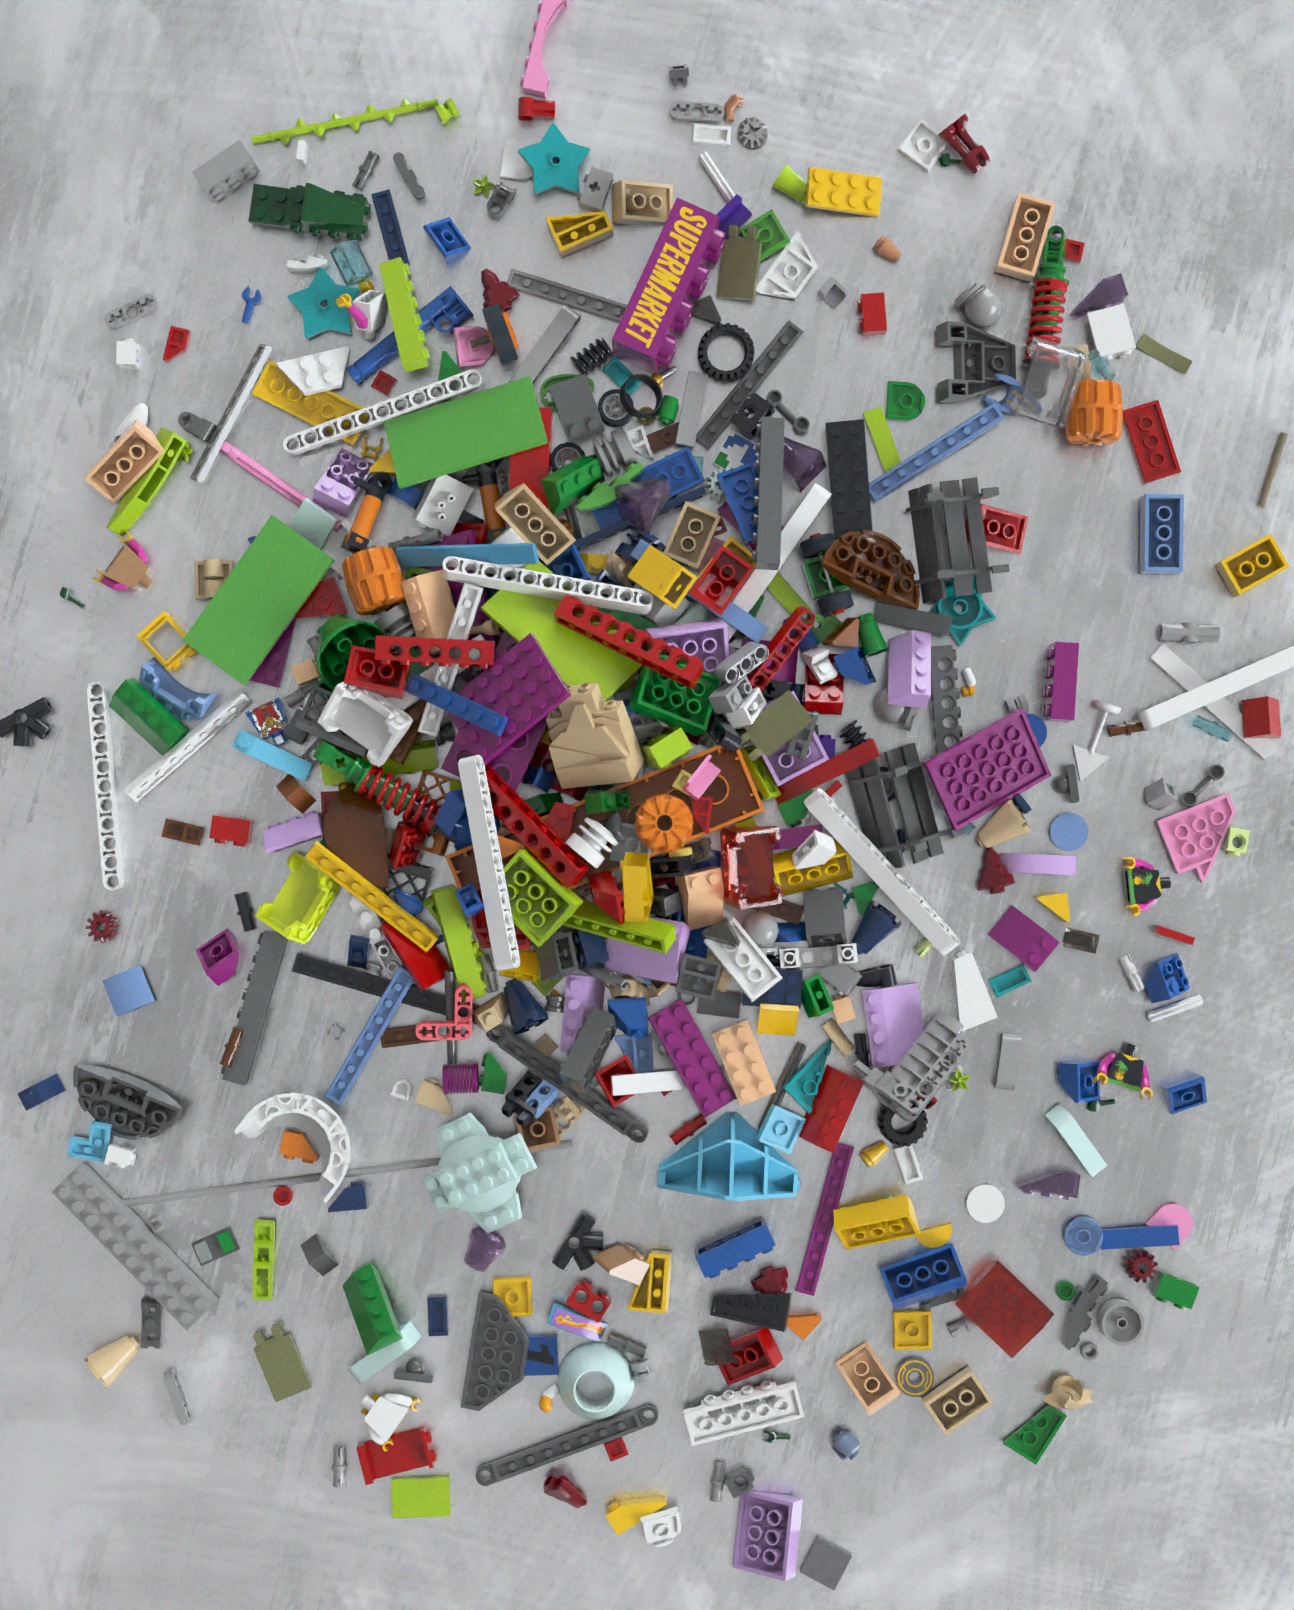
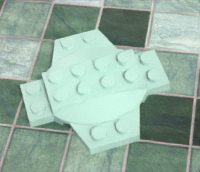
M471 1112L437 1128L436 1132L441 1159L437 1171L423 1177L422 1181L438 1213L453 1207L466 1211L487 1234L519 1220L522 1217L516 1187L520 1182L521 1175L537 1168L521 1133L519 1132L504 1140L498 1136L496 1138L489 1136L486 1133L487 1129Z

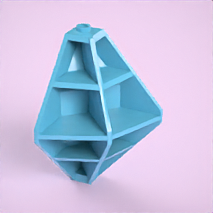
M726 1112L658 1166L657 1188L722 1200L741 1201L796 1197L797 1191H800V1179H798V1170L772 1146L756 1139L758 1132L739 1113Z

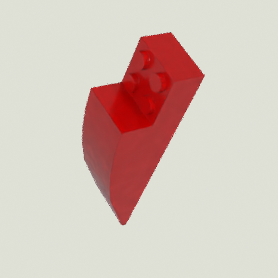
M539 407L548 443L510 455L509 490L524 483L549 510L541 479L550 475L553 411L549 407Z

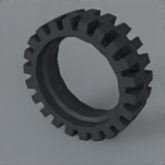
M720 323L707 330L698 346V360L702 370L711 376L712 379H717L720 382L735 381L743 377L750 369L754 360V345L748 332L746 333L742 327L739 328L738 325H730V323ZM725 334L739 339L745 351L742 363L737 368L728 371L719 370L714 367L709 361L707 354L711 341L719 335Z

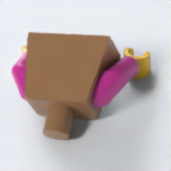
M125 531L128 538L123 540L119 537L124 543L122 548L104 572L96 570L100 577L98 579L92 577V580L102 583L113 590L134 589L137 583L148 588L153 581L151 577L145 574L149 568L146 565L148 558L143 547L133 539L129 532Z

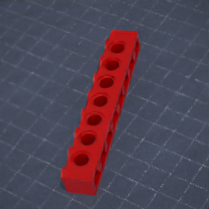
M565 595L554 612L555 622L692 690L704 671V664L697 656H689L678 647L673 648L667 645L664 640L651 637L644 630L638 631L631 624L624 621L620 622L609 613L604 614L595 606L582 603L577 597ZM577 613H582V614H583V615L580 616V617H575V616H574V615L577 614ZM592 622H600L598 625H591ZM610 630H616V631H617V632L614 633V634H609V633H608ZM628 638L634 639L633 642H626L625 640ZM644 647H650V648H651V650H649V651H644V650H642V649H643ZM662 655L668 656L665 660L660 659ZM679 664L686 665L684 668L677 667V665Z
M487 763L485 771L494 816L498 817L504 823V826L517 836L519 842L524 844L531 851V854L544 864V867L558 879L561 885L569 888L577 884L589 867Z

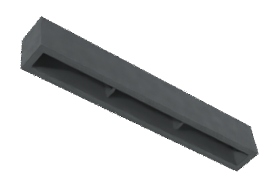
M761 417L760 423L756 425V435H759V441H756L755 453H759V459L755 460V471H758V477H755L754 489L758 490L757 496L754 495L753 506L757 507V514L753 515V525L756 526V532H753L752 544H756L755 550H752V562H755V569L778 570L780 566L785 418Z
M264 930L259 935L258 944H260V947L253 956L254 968L249 971L247 977L249 986L248 989H244L242 1000H244L243 1007H239L237 1013L238 1025L234 1026L245 1032L239 1044L240 1050L236 1052L232 1067L222 1066V1080L244 1086L248 1084L288 939L280 933Z

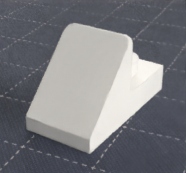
M817 646L801 653V656L818 682L822 684L837 677V671L828 659L829 650Z

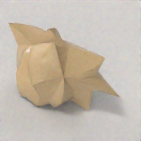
M611 550L606 560V571L623 585L630 588V583H634V581L627 576L636 564L622 555H616Z
M626 974L622 977L629 980L628 988L625 991H621L612 985L604 984L610 990L613 999L646 997L647 1006H650L649 998L658 997L657 994L647 989L648 985L646 983H638L633 977Z
M1073 1375L1061 1376L1056 1379L1051 1389L1052 1393L1041 1398L1054 1408L1070 1410L1079 1409L1094 1401L1090 1399L1093 1390L1083 1389L1079 1380H1075Z

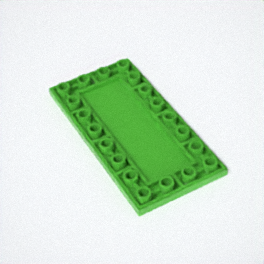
M530 376L384 421L397 483L400 489L548 443Z
M271 515L186 634L183 641L246 686L335 560Z

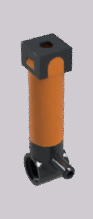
M494 460L488 462L491 465L489 471L485 472L481 469L480 465H476L477 474L462 476L464 484L479 482L485 523L487 524L488 544L506 530L504 519L495 510V503L501 497Z
M386 472L377 473L368 482L359 477H356L353 481L355 485L366 490V493L350 532L345 536L341 548L352 554L367 548L369 543L368 537L387 490L392 486V478ZM377 480L381 482L382 487L379 486Z

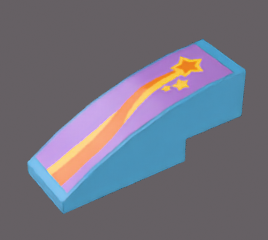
M555 1302L546 1322L559 1329L598 1342L601 1341L608 1323L601 1320L597 1323L573 1308L571 1310Z

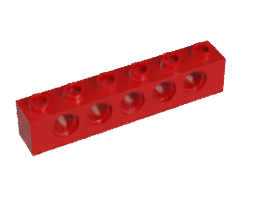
M377 635L375 660H380L381 664H392V660L399 661L401 665H411V661L419 662L421 666H431V662H436L442 667H451V663H457L458 667L470 668V664H478V668L490 669V665H494L495 641ZM393 645L400 646L401 653L399 656L391 653ZM412 646H418L421 649V654L418 657H414L411 654ZM432 647L440 649L441 654L438 658L431 656L430 650ZM455 647L460 650L459 658L454 659L450 656L451 648ZM473 648L478 649L480 652V657L476 660L472 659L469 655L470 650Z

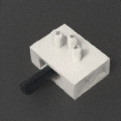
M448 475L430 480L412 518L417 520L416 525L424 529L428 526L433 531L440 529L443 535L446 536L451 535L458 520L464 523L482 524L485 521L464 510L474 489Z

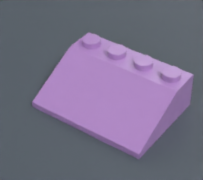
M721 618L646 629V632L651 637L662 639L667 645L673 648L678 647L685 654L700 658L704 664V671L714 676L717 665L729 657L727 623Z
M791 691L794 697L798 700L795 692ZM777 699L768 702V703L765 705V707L763 708V710H765L769 705H771V704H772L774 701H776ZM815 731L813 732L804 761L798 759L799 757L792 755L790 757L785 755L790 740L770 757H767L765 753L761 756L777 786L829 759ZM796 742L795 748L801 750L803 744Z
M649 916V918L675 925L676 940L666 954L607 938L606 950L609 960L605 963L606 970L677 984L691 928L684 922Z
M917 982L860 990L868 1051L870 1052V1066L872 1068L896 1065L923 1032L924 1026Z
M751 1490L741 1494L733 1568L782 1581L793 1578L796 1572L803 1498Z

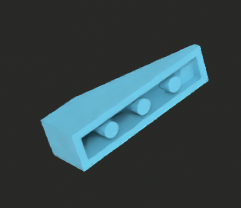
M239 730L232 745L233 748L303 781H306L313 766L312 763L242 730Z

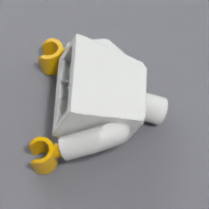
M387 1393L386 1395H381L376 1402L369 1396H366L360 1405L369 1411L364 1418L369 1438L381 1445L384 1451H388L385 1445L387 1443L393 1445L390 1437L410 1410L408 1407L413 1411H417L418 1409L413 1405L415 1402L421 1403V1401L417 1397L410 1398L402 1394Z

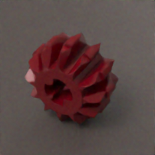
M100 910L99 915L95 912L92 913L93 919H87L91 925L86 926V929H91V932L88 933L89 937L95 935L93 941L97 942L100 939L101 943H105L106 938L112 941V935L118 934L114 928H118L120 925L114 924L117 917L111 918V912L105 914L104 910ZM102 923L106 925L104 930H100Z
M1136 1250V1256L1129 1253L1132 1259H1125L1129 1266L1124 1268L1125 1271L1129 1272L1128 1277H1134V1281L1137 1283L1140 1279L1143 1283H1146V1277L1152 1280L1153 1276L1151 1273L1158 1272L1153 1268L1158 1265V1262L1153 1261L1155 1256L1149 1255L1147 1250H1144L1142 1253L1140 1250ZM1143 1263L1145 1267L1139 1269L1138 1265Z

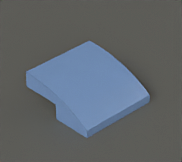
M141 965L102 981L116 1016L155 1001Z

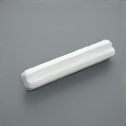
M704 152L699 155L698 160L728 203L735 194L708 153Z
M1196 995L1147 1012V1017L1150 1022H1154L1198 1007L1203 1004V1000L1200 995Z

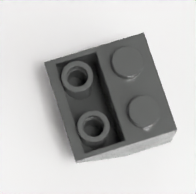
M571 932L551 936L540 947L535 945L542 982L580 973Z

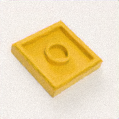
M760 1004L757 1033L795 1036L799 1006Z
M531 1276L492 1279L493 1294L500 1296L513 1317L533 1316Z
M892 1310L893 1350H932V1311Z

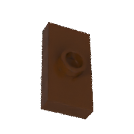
M679 422L646 435L653 454L675 445Z

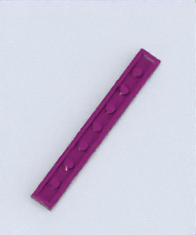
M838 1142L831 1155L795 1288L797 1292L811 1296L815 1294L834 1224L833 1210L838 1209L854 1146Z

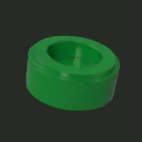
M1067 1280L1060 1281L1055 1287L1056 1295L1061 1300L1068 1301L1075 1296V1287Z

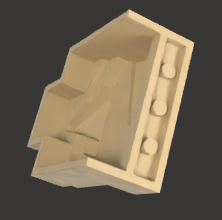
M585 682L580 685H566L571 696L563 701L559 707L552 710L546 718L550 729L548 732L552 740L549 750L562 789L632 782L644 761V757L623 700L604 702L598 683Z

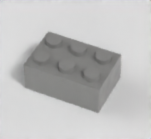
M238 140L192 171V173L213 202L214 200L222 199L230 189L238 188L245 179L253 178L259 169L242 142Z

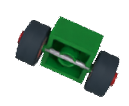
M832 533L813 534L809 536V539L800 543L803 557L812 558L802 562L812 601L818 599L817 604L821 615L833 613L834 616L844 613L845 609L854 606L851 592L849 591L850 587L833 577L821 565L826 550L834 542V536Z

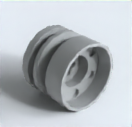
M622 427L610 432L611 442H608L604 435L601 436L602 446L597 439L592 440L594 454L599 460L601 469L606 472L608 477L613 476L612 466L617 473H620L619 463L622 462L626 468L633 462L635 464L638 463L633 447Z
M406 602L388 610L374 622L385 633H389L388 636L416 637L412 620L408 621L411 616ZM393 645L391 652L400 649V646Z

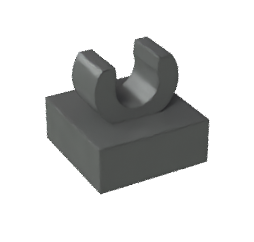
M688 65L669 66L670 78H673V85L677 86L676 81L678 78H682L684 85H687L686 76H689Z

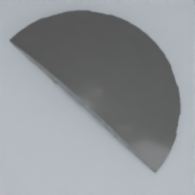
M82 1064L74 1066L73 1085L77 1087L80 1106L84 1112L88 1111L95 1119L94 1121L112 1124L111 1134L129 1140H137L140 1137L148 1136L149 1139L162 1134L169 1126L171 1127L181 1112L182 1107L168 1094L137 1077L98 1066Z

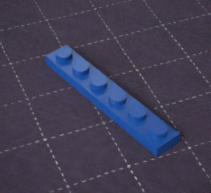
M411 673L404 690L498 736H502L508 721V717L416 673Z

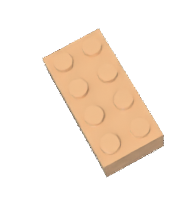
M1018 193L994 272L1028 282L1033 280L1056 203Z
M747 1018L711 1032L740 1106L776 1092Z

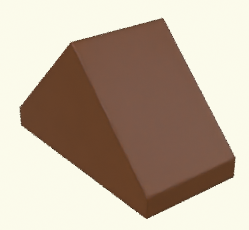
M846 618L822 642L823 645L856 648L859 619Z
M290 774L276 786L284 798L302 814L317 801Z

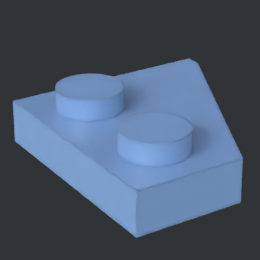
M648 1033L647 1037L639 1039L628 1037L627 1035L614 1036V1040L617 1042L623 1055H627L637 1073L654 1072L651 1033Z

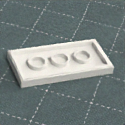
M734 917L703 941L717 960L722 962V966L751 1002H754L783 978Z

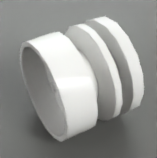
M586 817L584 821L590 825L588 830L580 824L579 828L584 833L581 837L573 833L565 843L595 868H598L605 859L600 850L604 849L607 852H611L612 850L605 844L609 841L616 846L618 842L612 833L599 822Z

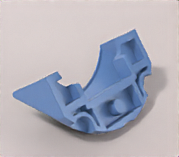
M155 657L141 666L140 684L148 689L159 702L180 720L187 721L189 719L198 720L202 718L216 697L215 693L203 694L184 687L166 671Z

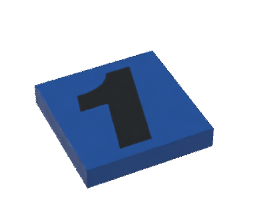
M557 1335L527 1336L530 1344L525 1376L558 1375Z

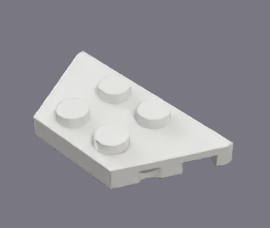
M796 231L790 240L791 243L786 245L760 281L756 293L796 299L818 269L799 231Z
M349 346L278 362L277 367L288 377V380L293 385L298 387V390L304 396L341 388L349 355Z

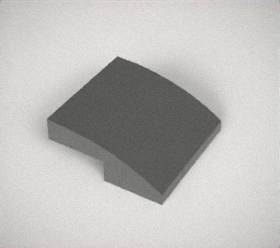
M684 953L675 992L713 1001L722 962Z

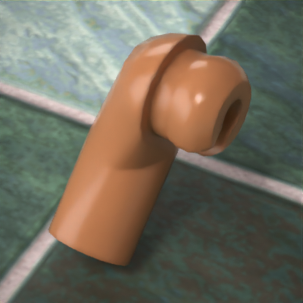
M733 94L725 103L726 122L734 121V109L736 106L743 104V96Z

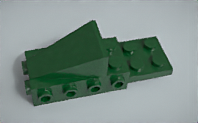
M306 183L305 186L296 185V187H290V189L254 184L248 222L251 224L287 228L288 231L295 234H301L302 232L308 233L311 236L323 235L332 239L344 238L352 242L364 241V235H367L368 223L366 221L367 216L370 215L371 204L368 203L367 198L362 194L353 193V195H346L345 192L338 190L332 193L311 183Z

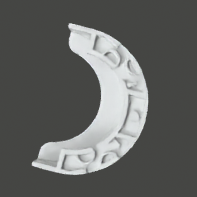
M301 1093L279 1094L256 1105L245 1116L234 1133L242 1132L249 1138H256L269 1129L281 1126L294 1127L307 1133L317 1144L322 1156L323 1165L318 1182V1190L325 1196L323 1201L327 1203L343 1181L350 1161L349 1136L339 1115L323 1101Z

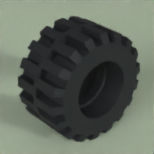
M885 1105L879 1110L880 1114L877 1117L878 1127L882 1135L890 1143L903 1147V1145L908 1147L912 1143H918V1140L924 1137L923 1133L927 1131L926 1124H928L927 1114L924 1109L913 1121L912 1127L905 1132H897L892 1127V1118L896 1113Z

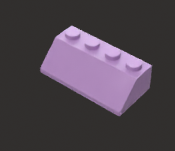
M911 630L890 638L888 641L887 704L926 709L931 696V632Z
M574 974L567 976L560 1052H568L569 1047L574 1045L576 1033L579 1028H583L587 1012H591L593 1007L603 1010L605 985L602 982L604 981L591 975Z

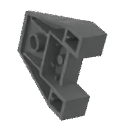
M946 321L936 326L937 345L954 346V379H946L937 383L938 402L957 403L1009 386L1004 381H998L995 377L996 373L1008 375L1016 379V352L1014 344L965 322Z

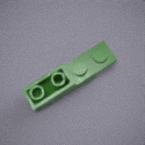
M633 462L625 469L626 473L622 477L618 475L612 480V486H609L605 481L602 484L600 482L591 489L592 493L588 497L584 495L577 501V511L588 512L609 506L628 495L635 489L632 481L644 471V466L640 462L636 464Z

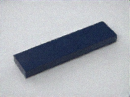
M390 189L371 194L388 259L392 260L401 257L404 264H410Z

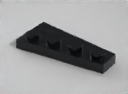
M793 1293L713 1296L710 1315L786 1332Z

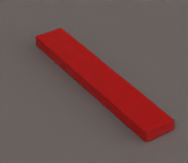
M872 738L777 786L781 793L780 796L775 798L778 805L880 757L881 754L874 739Z

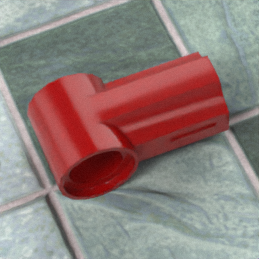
M520 97L518 99V119L522 121H533L535 118L555 119V101Z

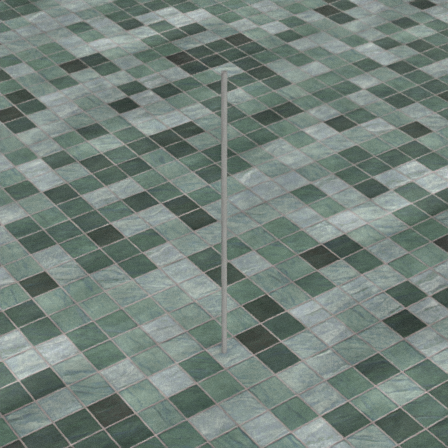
M572 1140L560 1141V1145L538 1152L573 1148ZM441 1157L348 1169L344 1178L437 1166ZM321 1173L122 1199V1201L127 1206L309 1183L319 1181Z

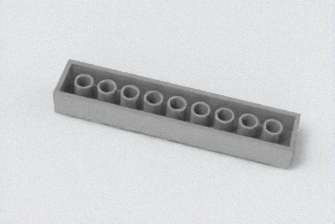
M86 1162L78 1165L52 1191L62 1204L186 1331L219 1299L157 1235L155 1236L152 1229L129 1206L123 1203L122 1199Z

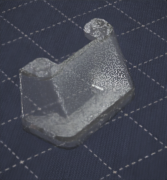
M1034 337L1028 346V353L1032 359L1021 396L1017 395L1010 402V412L1062 429L1068 420L1086 366L1087 356L1076 347Z

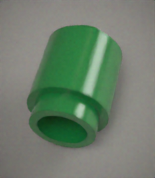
M664 395L662 404L656 413V418L660 424L669 425V423H674L679 407L677 398Z

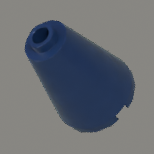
M873 900L868 904L851 941V944L856 943L859 955L862 953L867 954L902 925L901 921L898 923L895 921L896 916L881 904L875 906V901Z
M512 979L505 983L506 986L503 990L514 1034L527 1032L530 1030L529 1028L533 1026L538 1027L548 1020L545 1010L521 980L516 981V979Z

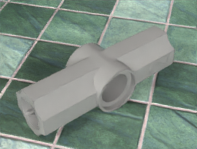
M1193 622L1181 624L1161 623L1159 637L1163 641H1181V643L1219 642L1220 628L1219 625H1198V623Z

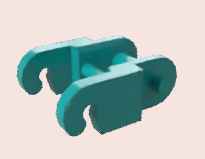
M834 882V885L842 889L843 894L847 895L844 900V908L847 909V903L851 898L854 899V897H852V893H846L848 890Z

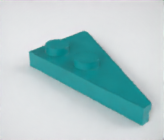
M827 1039L782 1087L808 1114L812 1112V1103L815 1095L817 1096L818 1085L821 1083L827 1056L830 1055L832 1044L830 1039Z

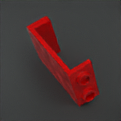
M426 1425L392 1434L390 1438L393 1445L390 1443L385 1445L388 1451H384L382 1446L372 1439L359 1442L356 1449L365 1485L373 1484L374 1480L428 1465L429 1469L433 1468L435 1461H437L435 1449H431L432 1435L430 1430L427 1431Z

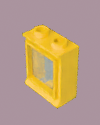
M166 611L158 615L136 636L164 668L170 672L178 670L186 657L190 658L197 652L183 641L187 633Z

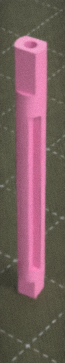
M226 441L220 448L222 454L299 508L304 499L308 498L236 447H233ZM339 519L333 528L336 533L342 527V521Z

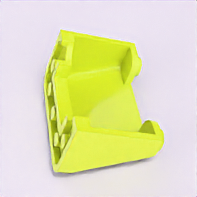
M294 850L287 859V868L291 870L287 880L273 903L266 902L261 904L254 917L287 939L305 944L314 935L340 891L341 886L308 861L304 855Z

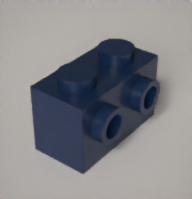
M578 929L573 931V942L578 950L577 959L579 964H582L583 969L605 964L609 960L603 936Z

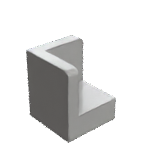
M831 276L818 290L817 295L831 308L835 309L845 299L848 290Z
M1164 778L1145 787L1147 804L1157 810H1161L1178 801L1175 785Z

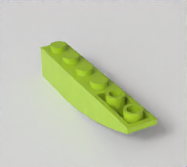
M161 427L156 438L165 452L125 492L106 528L123 536L125 531L135 523L155 497L187 443V440L174 432Z

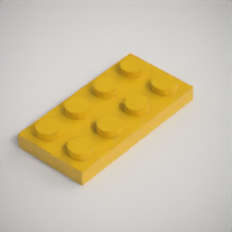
M809 167L805 207L878 217L880 215L882 178Z

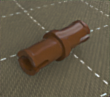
M1127 720L1121 724L1107 725L1109 737L1123 734L1129 736L1135 732L1145 731L1141 720L1132 722Z
M236 1027L232 1028L233 1030L228 1043L224 1045L226 1048L219 1063L230 1068L232 1067L236 1052L240 1050L239 1044L245 1032Z

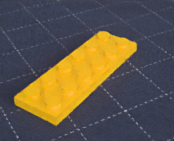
M268 360L251 393L253 396L313 426L364 409L330 390L304 396L298 390V387L293 385L288 380V377L278 369L277 364ZM365 414L361 417L362 424L367 423L369 415ZM346 421L343 424V429L349 430L351 422ZM329 427L325 432L332 435L333 428ZM362 431L340 440L355 446Z

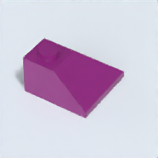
M225 929L196 949L206 975L217 986L234 975L240 954L230 931Z

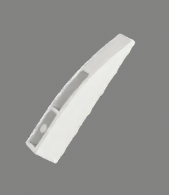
M341 886L367 938H370V944L389 979L393 978L399 966H404V964L379 928L386 921Z

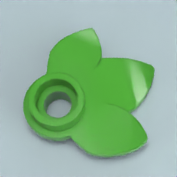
M815 614V622L819 620L820 626L815 627L813 624L811 630L819 642L822 643L841 624V621L835 616L823 617L820 614Z

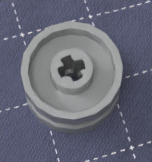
M1112 1298L1106 1301L1097 1313V1325L1100 1331L1114 1344L1119 1346L1130 1345L1136 1342L1143 1333L1144 1319L1141 1312L1125 1299Z

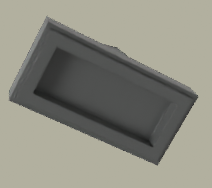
M1074 764L1067 765L1068 776L1062 775L1056 778L1054 788L1060 794L1070 792L1071 802L1076 803L1080 801L1076 769Z
M420 1358L409 1359L406 1363V1372L394 1371V1379L432 1383L434 1375L422 1374L425 1365Z

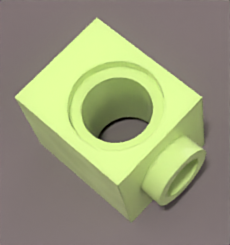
M1228 827L1222 850L1228 851V855L1240 856V853H1246L1250 830ZM1234 837H1237L1240 842L1236 848L1232 845Z

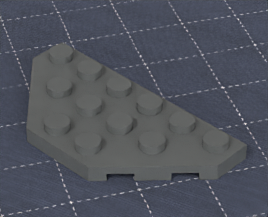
M484 1292L478 1293L461 1408L480 1411L524 1379L530 1340L499 1295Z

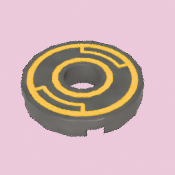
M911 1357L900 1363L895 1373L896 1383L905 1395L920 1397L927 1394L932 1388L934 1373L931 1366L925 1360ZM913 1372L920 1374V1378L916 1382H912L909 1379L910 1374Z

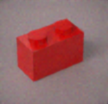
M884 292L861 294L859 300H857V312H861V319H858L859 331H862V336L885 335L887 332Z
M212 815L209 838L214 839V843L226 844V841H234L233 845L245 847V843L251 844L254 821Z

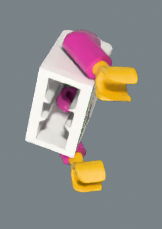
M366 280L358 284L360 291L364 294L353 300V305L348 294L340 295V298L336 299V303L339 307L346 306L348 308L347 311L354 318L355 328L364 331V338L374 339L375 330L385 322L386 294L373 290L372 281Z

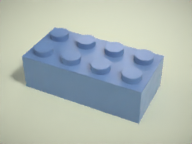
M1145 494L1140 497V574H1179L1183 572L1184 495Z

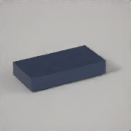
M428 1296L429 1336H448L447 1296Z

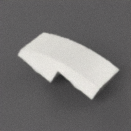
M314 255V257L308 256L307 263L297 258H294V261L288 260L287 269L293 273L317 272L320 267L324 270L328 269L330 264L324 256Z

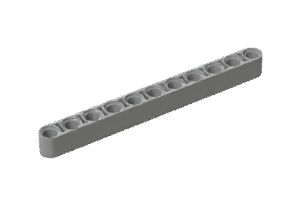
M564 305L509 382L530 376L534 385L578 324L581 315L567 305ZM475 466L447 475L463 483L462 476L469 475Z

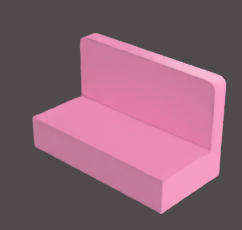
M710 754L682 788L684 792L696 801L721 771L709 761L712 757Z

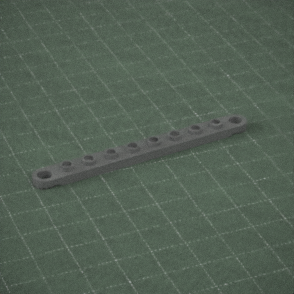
M498 1024L486 1032L489 1041L496 1043L503 1051L615 1130L629 1137L631 1141L635 1143L645 1141L648 1136V1129L645 1125L618 1106L612 1107L608 1099L591 1087H588L584 1096L580 1095L561 1081L558 1072L560 1065L509 1029ZM492 1030H498L500 1036L494 1035ZM634 1130H640V1132H642V1136L636 1135L634 1133Z
M645 1405L482 1465L477 1469L476 1480L480 1485L488 1486L652 1426L657 1422L658 1411L652 1405ZM652 1411L654 1413L653 1419H644V1412ZM484 1470L488 1471L491 1474V1478L483 1480L480 1477V1473Z

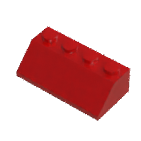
M827 1065L821 1083L818 1085L817 1096L815 1095L812 1103V1112L810 1114L805 1113L804 1118L806 1121L799 1137L833 1153L861 1091L863 1081Z

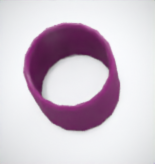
M477 1063L443 1065L442 1084L444 1094H449V1090L450 1094H452V1087L453 1094H455V1091L456 1094H461L462 1092L464 1094L465 1091L467 1094L468 1088L469 1093H471V1084L472 1093L479 1092V1070Z

